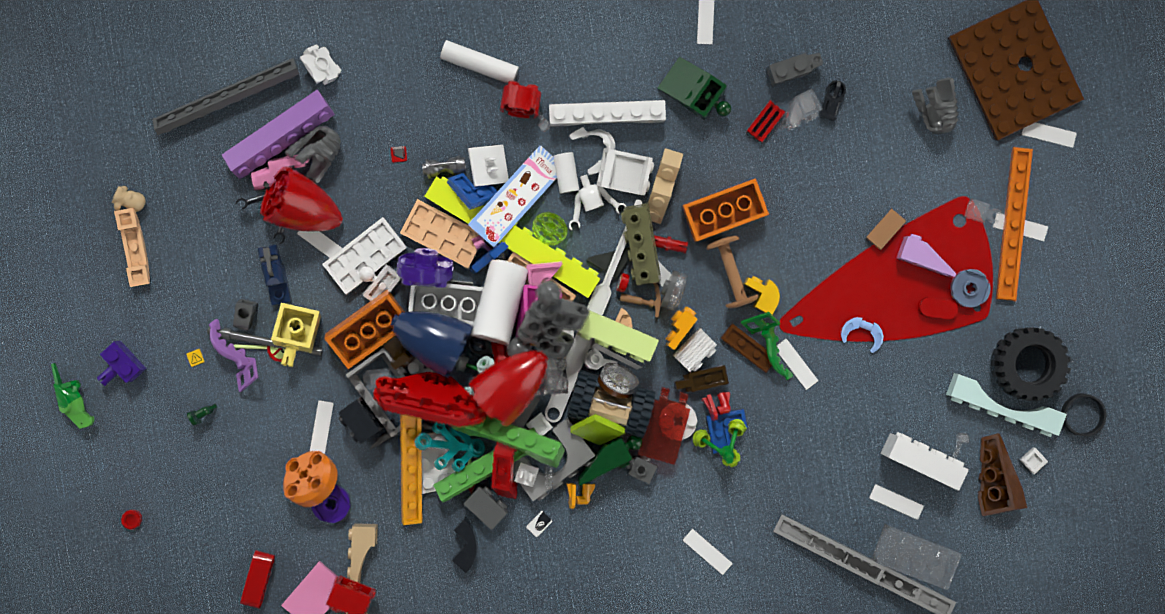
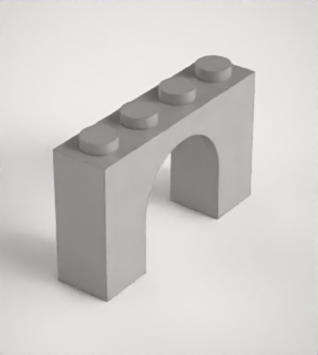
M568 417L552 429L567 451V461L563 468L552 474L538 471L533 487L521 484L532 501L543 499L548 495L546 491L551 488L554 490L563 484L562 480L567 476L571 478L579 472L577 469L582 465L588 466L595 456V453L584 438L570 433L573 423ZM526 456L514 462L513 475L515 478L521 462L533 466Z

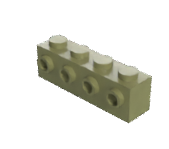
M649 203L626 206L624 212L621 213L623 224H626L627 227L625 240L626 243L630 244L628 257L629 261L633 262L634 267L631 269L632 279L636 280L637 285L660 282L661 273Z

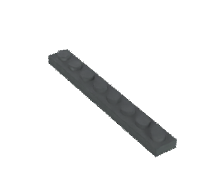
M291 58L153 118L154 130L157 135L168 133L172 129L186 125L192 120L206 116L208 113L220 110L231 103L239 102L245 97L257 94L261 90L273 87L284 80L292 79L299 74L297 64L294 58Z

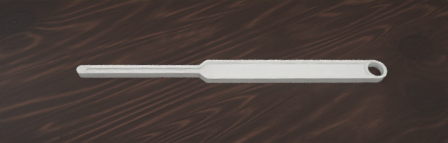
M636 200L634 205H640L642 201ZM626 226L603 283L595 287L587 307L590 311L603 316L611 296L610 282L626 245ZM576 334L574 344L569 351L545 411V417L549 422H557L561 419L575 385L578 372L583 365L585 354L588 353L593 338L587 340ZM550 408H557L560 415L557 419L552 420L548 417L547 412Z

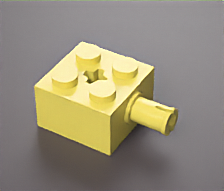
M281 303L271 338L274 345L285 348L281 365L293 367L296 352L299 350L312 353L321 320L319 311ZM297 325H299L300 329L294 331L293 328H296Z

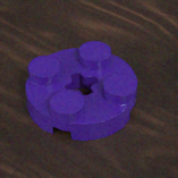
M336 484L331 494L323 502L313 506L312 511L319 520L336 523L342 520L350 510V496L343 487ZM330 498L336 501L334 504L335 508L327 507V499Z

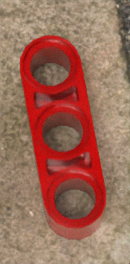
M255 551L240 604L260 609L275 555Z

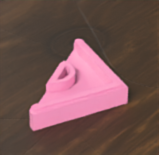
M563 262L527 264L529 285L539 286L541 282L550 280L562 266Z

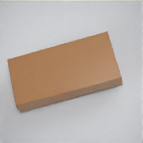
M890 209L867 235L866 239L881 250L906 220L893 209Z

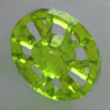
M540 213L533 221V232L542 243L558 245L567 236L566 223L560 216L554 213ZM545 216H547V218H548V221H546V222L544 221V218H543V217H545ZM556 219L559 223L556 224L553 220ZM537 221L541 223L543 226L541 227L537 225ZM558 229H563V233L557 232ZM554 235L558 236L560 239L556 240Z

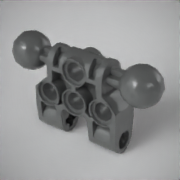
M552 280L541 282L536 291L538 300L532 302L530 309L525 312L524 320L517 332L519 337L509 342L507 348L508 355L512 356L531 351L530 343L535 344L538 351H542L545 355L565 358L574 344V338L569 333L561 330H581L590 315L589 309L579 303L562 299V291L558 283Z

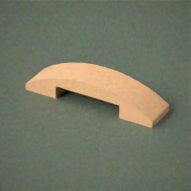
M134 208L114 211L117 228L121 231L125 250L129 285L133 287L150 284L147 252L136 211Z

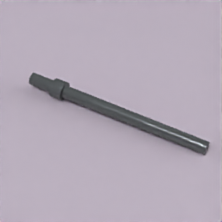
M210 327L207 329V334H210ZM229 328L217 330L221 334L222 339H236L285 349L282 346L274 345L271 338L235 332ZM313 347L312 353L300 350L298 352L321 356L322 348Z

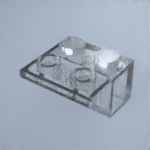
M813 88L795 96L789 102L780 126L781 130L787 128L788 131L799 127L801 121L804 120L805 123H808L819 116L818 113L822 110V107Z

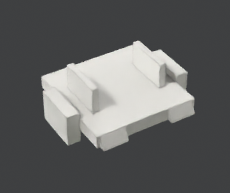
M316 44L307 48L303 52L304 55L300 57V60L316 84L322 81L324 85L331 83L341 73V69L334 63L326 47L319 49Z

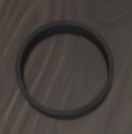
M1088 394L1073 395L1064 403L1061 410L1062 413L1067 414L1070 404L1077 398L1089 397L1099 406L1100 420L1098 425L1087 433H1077L1067 421V415L1063 425L1068 431L1079 436H1092L1098 433L1106 422L1105 406L1095 396Z

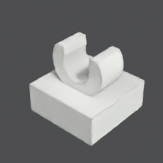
M521 462L515 482L533 487L539 468Z

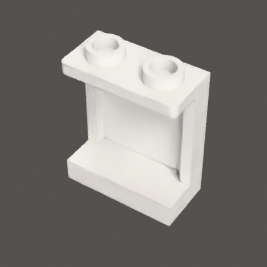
M604 148L596 186L645 196L650 187L648 178L649 174L653 171V158Z

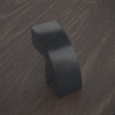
M465 516L455 527L454 531L467 543L453 557L452 561L467 573L474 562L478 542L475 529Z

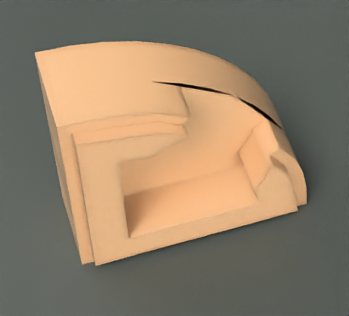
M621 308L615 321L632 328L631 317L626 310Z

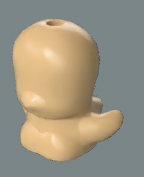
M118 186L111 202L114 204L115 211L120 210L121 206L127 209L134 208L136 212L141 211L146 202L144 195L139 192L127 191L128 188L126 186Z

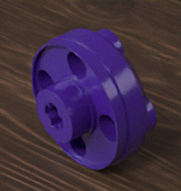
M419 248L414 253L401 255L398 259L397 275L405 285L443 288L453 278V261L439 255L438 251L434 249Z

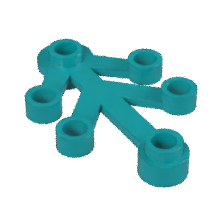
M435 422L432 425V431L435 434H441L447 441L432 440L427 433H421L415 439V446L419 450H426L428 448L448 450L442 457H438L434 461V466L438 470L444 469L447 466V462L458 451H465L466 453L461 459H456L452 463V469L456 472H460L472 457L479 458L485 451V445L481 440L471 439L469 435L457 432L452 427L448 431L445 424ZM454 436H459L464 443H460Z

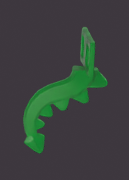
M770 312L742 320L741 324L750 333L754 334L762 331L761 335L766 340L768 359L774 370L784 376L786 380L792 378V372L788 368L784 370V365L779 364L781 358L777 356V353L780 352L776 346L779 338L775 335L774 328L780 325V322ZM770 317L774 322L765 323L762 318ZM754 322L759 327L752 329L747 323Z

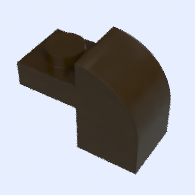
M396 336L383 344V347L393 356L390 366L394 370L400 366L404 368L416 359L405 349Z

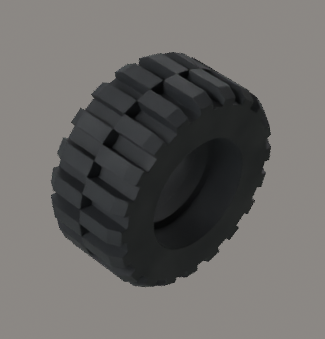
M1018 328L1014 332L1005 334L1004 340L1000 339L997 345L999 347L994 349L992 355H995V360H991V366L995 367L992 374L993 377H997L996 383L998 386L1003 387V391L1012 395V397L1027 401H1042L1043 398L1053 397V392L1058 393L1062 389L1060 385L1066 384L1068 381L1065 376L1066 373L1070 374L1071 368H1068V363H1071V357L1066 356L1068 352L1067 346H1062L1063 341L1059 337H1055L1053 332L1045 331L1042 328ZM1027 346L1038 347L1044 354L1046 362L1043 374L1034 382L1022 380L1016 371V358L1020 351Z

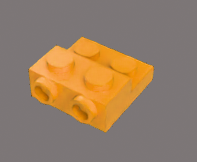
M685 306L681 311L677 310L671 318L673 320L671 325L677 330H672L668 334L666 345L675 350L697 321L696 313L689 307Z

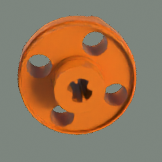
M309 451L297 458H292L285 467L286 473L283 480V490L285 497L297 505L303 507L316 506L331 494L336 485V465L321 451Z

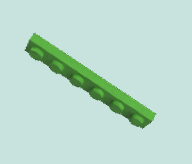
M534 427L528 430L538 434ZM494 450L468 464L460 472H454L433 484L440 500L444 503L491 476ZM517 450L514 454V462L527 454Z

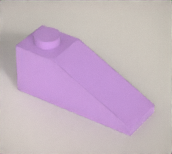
M911 234L903 238L897 259L948 277L956 276L952 268L928 243L921 241L922 237Z

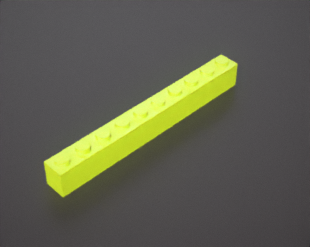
M443 176L441 179L436 177L424 197L469 224L484 206L481 205L469 210L448 185V179ZM517 223L499 241V243L505 242L509 246L508 249L532 264L562 261V266L553 277L589 298L601 279L597 277L598 272L590 267L588 270L581 267L582 262L574 257L572 260L565 257L566 252L558 247L555 250L549 247L550 242L542 237L539 240L532 236L534 234L532 231L525 227L523 229L516 226Z

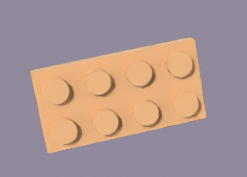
M418 199L400 234L429 249L438 251L439 254L468 269L478 251L471 240L479 235L469 225Z

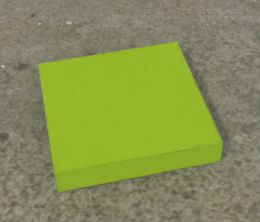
M594 414L571 426L570 433L597 445H602L625 434V427Z

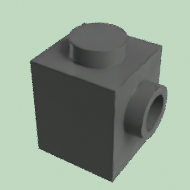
M641 454L640 457L635 455L634 459L632 458L629 461L630 464L626 468L629 469L628 475L649 484L657 469V465L650 462L651 458Z

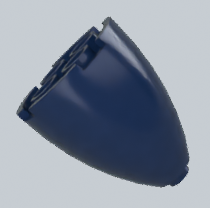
M423 311L402 312L399 316L395 314L391 322V326H393L392 331L405 349L423 365L446 378L452 372L464 348L467 336L470 335L473 327L471 324L447 315Z

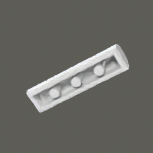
M447 40L440 55V59L507 84L508 81L515 80L519 69L516 65Z

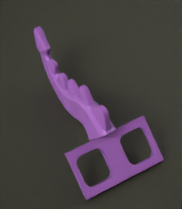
M215 319L209 324L211 328V343L220 355L234 361L237 368L242 369L236 374L238 390L242 392L258 378L256 359L246 357L245 349L236 350L232 343L226 346L225 339L219 340L221 334L217 330L221 328L219 320ZM253 366L254 375L251 378L250 369ZM244 375V385L241 386L240 377Z

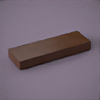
M731 323L720 339L767 373L772 366L768 359L767 349Z

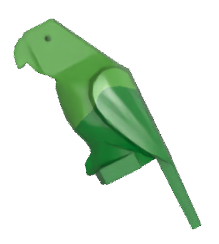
M56 363L51 364L55 382L53 385L60 412L68 416L79 429L91 426L94 423V416H90L85 411L84 400L79 393L81 383H79V380L62 383Z

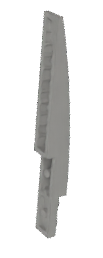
M781 515L773 531L935 614H951L956 604L955 601L784 515Z

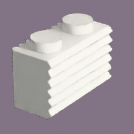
M699 328L673 356L689 372L691 370L695 372L703 364L701 360L705 356L709 358L715 353L716 349L714 347L717 344Z

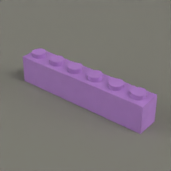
M316 90L223 153L222 156L231 172L241 179L257 167L265 164L273 156L281 153L282 150L297 142L298 139L313 131L314 128L328 121L335 114L322 94Z

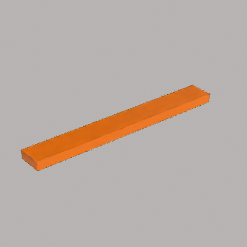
M1012 148L995 299L1016 301L1033 149Z

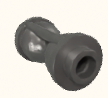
M460 156L452 157L447 162L426 159V163L422 164L423 174L427 175L428 179L438 176L441 172H449L453 175L466 172L465 158Z

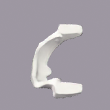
M582 127L570 134L572 140L580 137L585 138L589 135H597L603 138V143L607 148L615 149L614 138L609 132L599 129L586 131ZM602 159L588 169L589 175L599 173Z

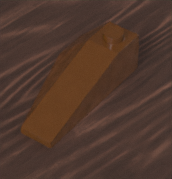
M1000 433L981 437L980 461L982 462L981 473H979L981 487L980 491H978V500L982 516L1027 508L1023 488Z

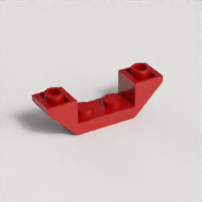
M497 442L493 453L492 489L498 496L516 500L518 482L513 480L514 454L517 449Z

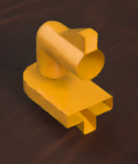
M574 483L566 484L570 509L575 508V503L577 505L590 503V496L595 489V484L585 483L582 485V496H576V485Z

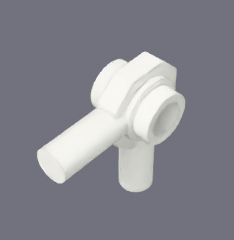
M593 338L592 345L597 344L596 342H594L595 338ZM593 347L591 351L585 354L584 364L587 369L597 370L602 366L617 368V361L604 359L599 350Z

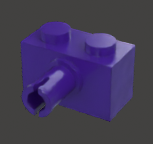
M114 341L100 353V356L108 363L109 367L98 375L97 379L99 381L102 380L100 383L104 386L116 375H119L125 383L133 382L147 368L122 341Z

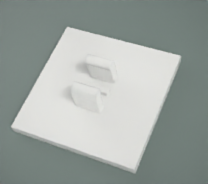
M503 145L468 148L474 187L502 184L509 180Z

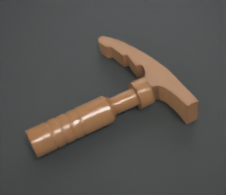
M657 282L654 283L655 301H648L641 297L621 293L620 301L637 305H649L651 308L654 306L655 317H659L661 296Z

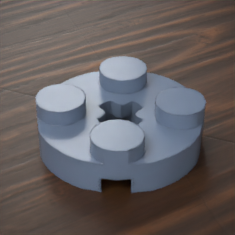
M968 269L960 271L953 278L950 289L953 299L959 305L976 307L988 299L991 287L984 273L979 270ZM972 283L975 291H971L969 294L966 285Z

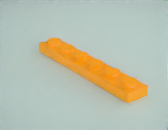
M400 414L402 524L422 523V451L416 448L415 439L421 434V418Z

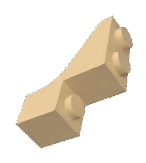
M666 148L648 200L651 220L658 224H661L683 157L682 153Z

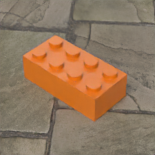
M756 178L681 206L694 242L769 215Z
M387 289L325 333V340L349 369L395 336L392 331L393 326H391V322L395 314L399 316L400 313L405 311Z

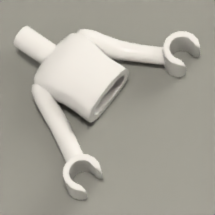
M587 175L581 176L583 188L576 193L573 220L569 223V228L573 231L571 228L573 222H576L580 228L581 201L585 212L604 206L601 195L616 208L617 214H619L618 207L624 206L625 208L626 205L618 203L603 187L596 186V184L591 185Z

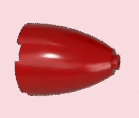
M287 166L282 167L274 175L276 181L272 183L269 190H266L261 204L260 214L264 216L263 221L291 230L308 232L332 230L341 225L343 217L339 208L331 197L312 180Z
M534 350L518 353L496 362L469 382V386L473 387L475 391L474 399L491 418H498L503 426H509L523 413L535 397L544 379L548 358L542 351L537 352Z

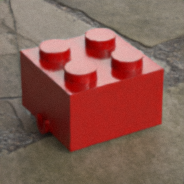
M341 575L339 577L336 576L326 605L330 606L329 609L335 612L343 611L348 614H366L372 599L375 597L376 589Z

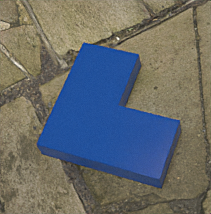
M464 173L450 177L447 181L448 185L469 210L488 203L498 192L492 185L474 187Z
M744 409L718 415V420L715 421L711 419L710 415L706 416L711 443L719 448L730 445L731 441L728 431V423L730 421L740 419L744 422L745 427H747Z

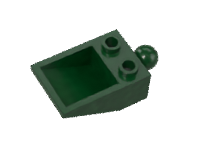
M680 56L658 86L660 91L704 121L714 107L720 116H727L731 112L732 108L729 102L719 101L726 91L727 85ZM711 89H715L717 93L715 95H711L709 91ZM699 105H705L706 109L704 111L698 108Z
M631 435L627 442L624 443L622 437L619 436L602 444L591 463L586 466L578 477L580 486L618 466L621 469L629 465L632 457L628 450H638L642 446L641 437Z

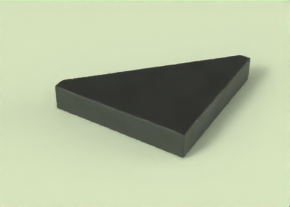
M630 247L624 248L613 277H618L629 259L628 250H630ZM615 251L591 256L586 260L607 272Z

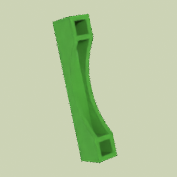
M487 415L483 423L463 427L451 425L452 429L469 436H478L500 442L555 468L558 467L565 452L561 442L512 424L503 426L500 423L501 420Z

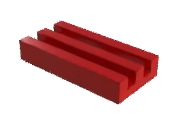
M770 100L748 128L747 132L762 143L785 111L781 110L779 106ZM769 107L773 108L757 131H752ZM777 111L779 114L760 137L758 134Z

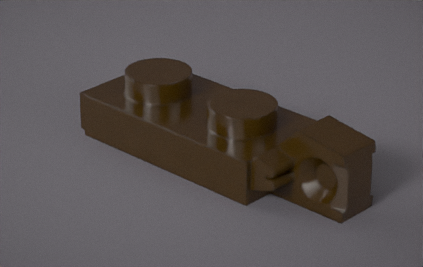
M721 365L683 375V380L675 381L674 384L676 390L686 388V392H695L729 384L726 367Z

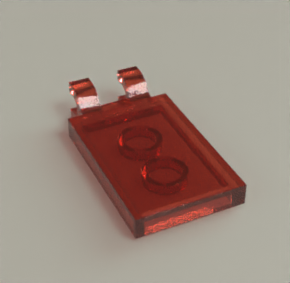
M662 387L659 400L655 399L649 424L642 438V446L638 450V455L675 465L691 410L685 407L689 395L680 392L678 402L668 400L670 389Z

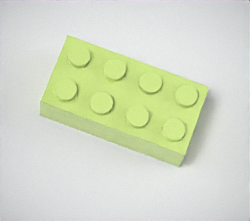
M590 311V315L582 329L577 332V335L587 340L595 338L594 342L606 348L611 345L613 346L612 350L626 355L628 352L630 353L629 357L642 363L644 360L650 362L659 341L656 338Z

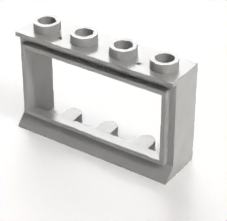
M383 347L347 373L346 376L390 436L393 437L400 432V425L395 428L356 375L376 359L382 357L397 378L405 377L404 375L407 372L404 368L400 366L394 370L390 366L393 356Z

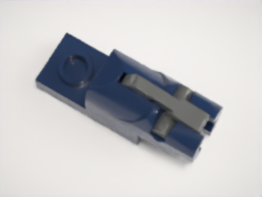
M270 245L268 248H257L265 285L269 290L271 305L292 302L285 265L282 264L278 246Z

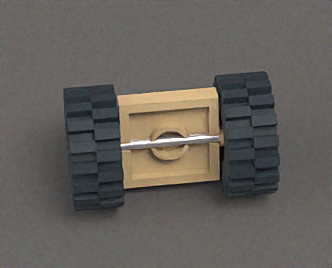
M579 370L566 417L582 421L587 418L588 412L591 416L597 414L617 424L625 425V433L643 438L651 417L656 391L637 386L633 398L632 396L628 399L617 398L607 393L601 387L596 386L598 375Z

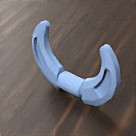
M859 317L847 321L841 331V338L844 343L847 341L849 332L858 329L860 326L863 329L869 330L874 338V345L870 352L874 353L880 348L883 343V333L879 325L875 322L873 324L866 322Z

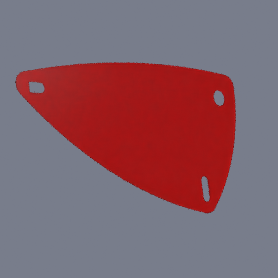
M965 196L957 197L902 226L881 250L872 245L822 281L784 314L779 321L781 330L785 333L804 337L842 341L841 331L844 324L852 318L859 317L866 322L872 324L875 322L882 329L883 341L937 334L984 320L989 315L992 301L993 264L988 237L972 200ZM962 214L965 216L966 223L963 227L954 225L953 218L955 215ZM911 234L922 237L921 241L927 242L952 268L956 275L960 271L975 269L984 273L988 283H990L991 290L988 299L980 304L981 310L977 312L973 307L961 306L953 299L950 287L954 277H948L897 259L903 238ZM972 283L966 285L968 293L975 291ZM929 297L950 300L957 304L958 314L953 319L927 317L920 313L919 303L922 299ZM799 315L802 316L803 321L793 327L790 320ZM860 326L858 329L851 330L847 335V341H874L870 331Z

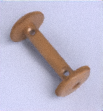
M738 236L726 237L707 246V250L718 247L736 299V301L726 304V307L729 309L749 304L758 298V294L746 296L729 243L739 240Z

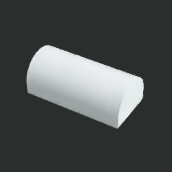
M573 152L554 155L560 194L579 191Z

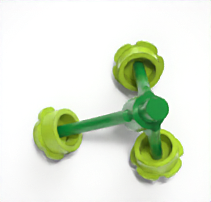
M740 419L730 421L728 423V431L732 434L730 445L719 448L710 442V435L706 430L700 429L693 434L692 438L695 446L705 447L708 445L722 455V462L725 466L735 467L740 461V454L734 449L736 437L742 436L747 427H745L744 422Z

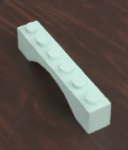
M955 373L946 395L952 397L951 401L959 404L965 401L970 403L968 406L978 411H980V408L986 409V414L998 417L1000 414L1005 416V421L1016 424V421L1023 423L1022 427L1034 430L1035 427L1041 430L1040 434L1049 437L1052 434L1059 436L1067 415L1044 406L1024 411L1007 409L989 398L976 380Z

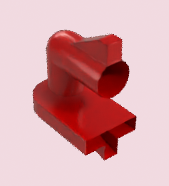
M722 392L717 395L721 405L717 407L714 405L711 394L707 395L706 398H702L713 421L718 420V415L730 412V392Z

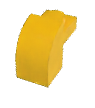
M752 276V278L747 277L743 285L760 293L753 307L764 313L770 312L773 315L780 299V293L776 284L768 279L763 285L761 279Z

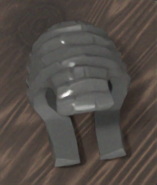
M953 78L940 79L936 82L937 87L926 88L930 102L928 105L925 103L922 89L912 91L916 107H918V111L924 118L923 122L933 134L951 132L959 120L957 118L959 115L957 111L958 106L956 105L958 100L954 91Z
M327 126L316 127L305 138H300L299 141L291 145L285 151V155L292 158L304 147L295 157V160L304 164L311 157L313 160L312 165L305 176L314 183H319L320 179L324 177V173L327 172L328 167L331 166V161L335 160V155H338V150L341 149V140L335 130Z

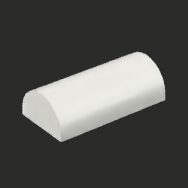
M492 260L490 262L471 336L506 346L509 345L510 334L512 335L523 287L528 274L526 268L503 260Z

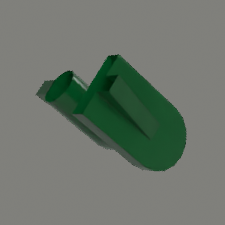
M214 404L202 407L197 411H190L187 413V418L193 426L202 423L200 419L211 414L213 409L217 408V405Z

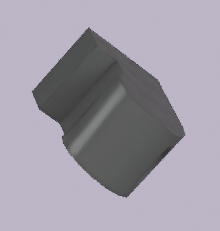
M245 299L237 301L233 327L250 331L258 303Z

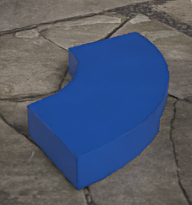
M505 242L497 244L487 254L485 253L469 267V270L472 273H477L509 246Z

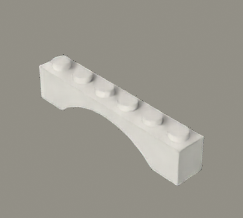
M665 100L549 105L550 127L615 122L660 123L666 120Z

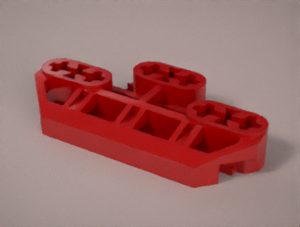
M423 372L397 379L383 376L375 382L376 388L373 391V399L384 411L457 427L483 423L486 419V412L479 406L473 395L468 393L451 376L446 378L438 373Z

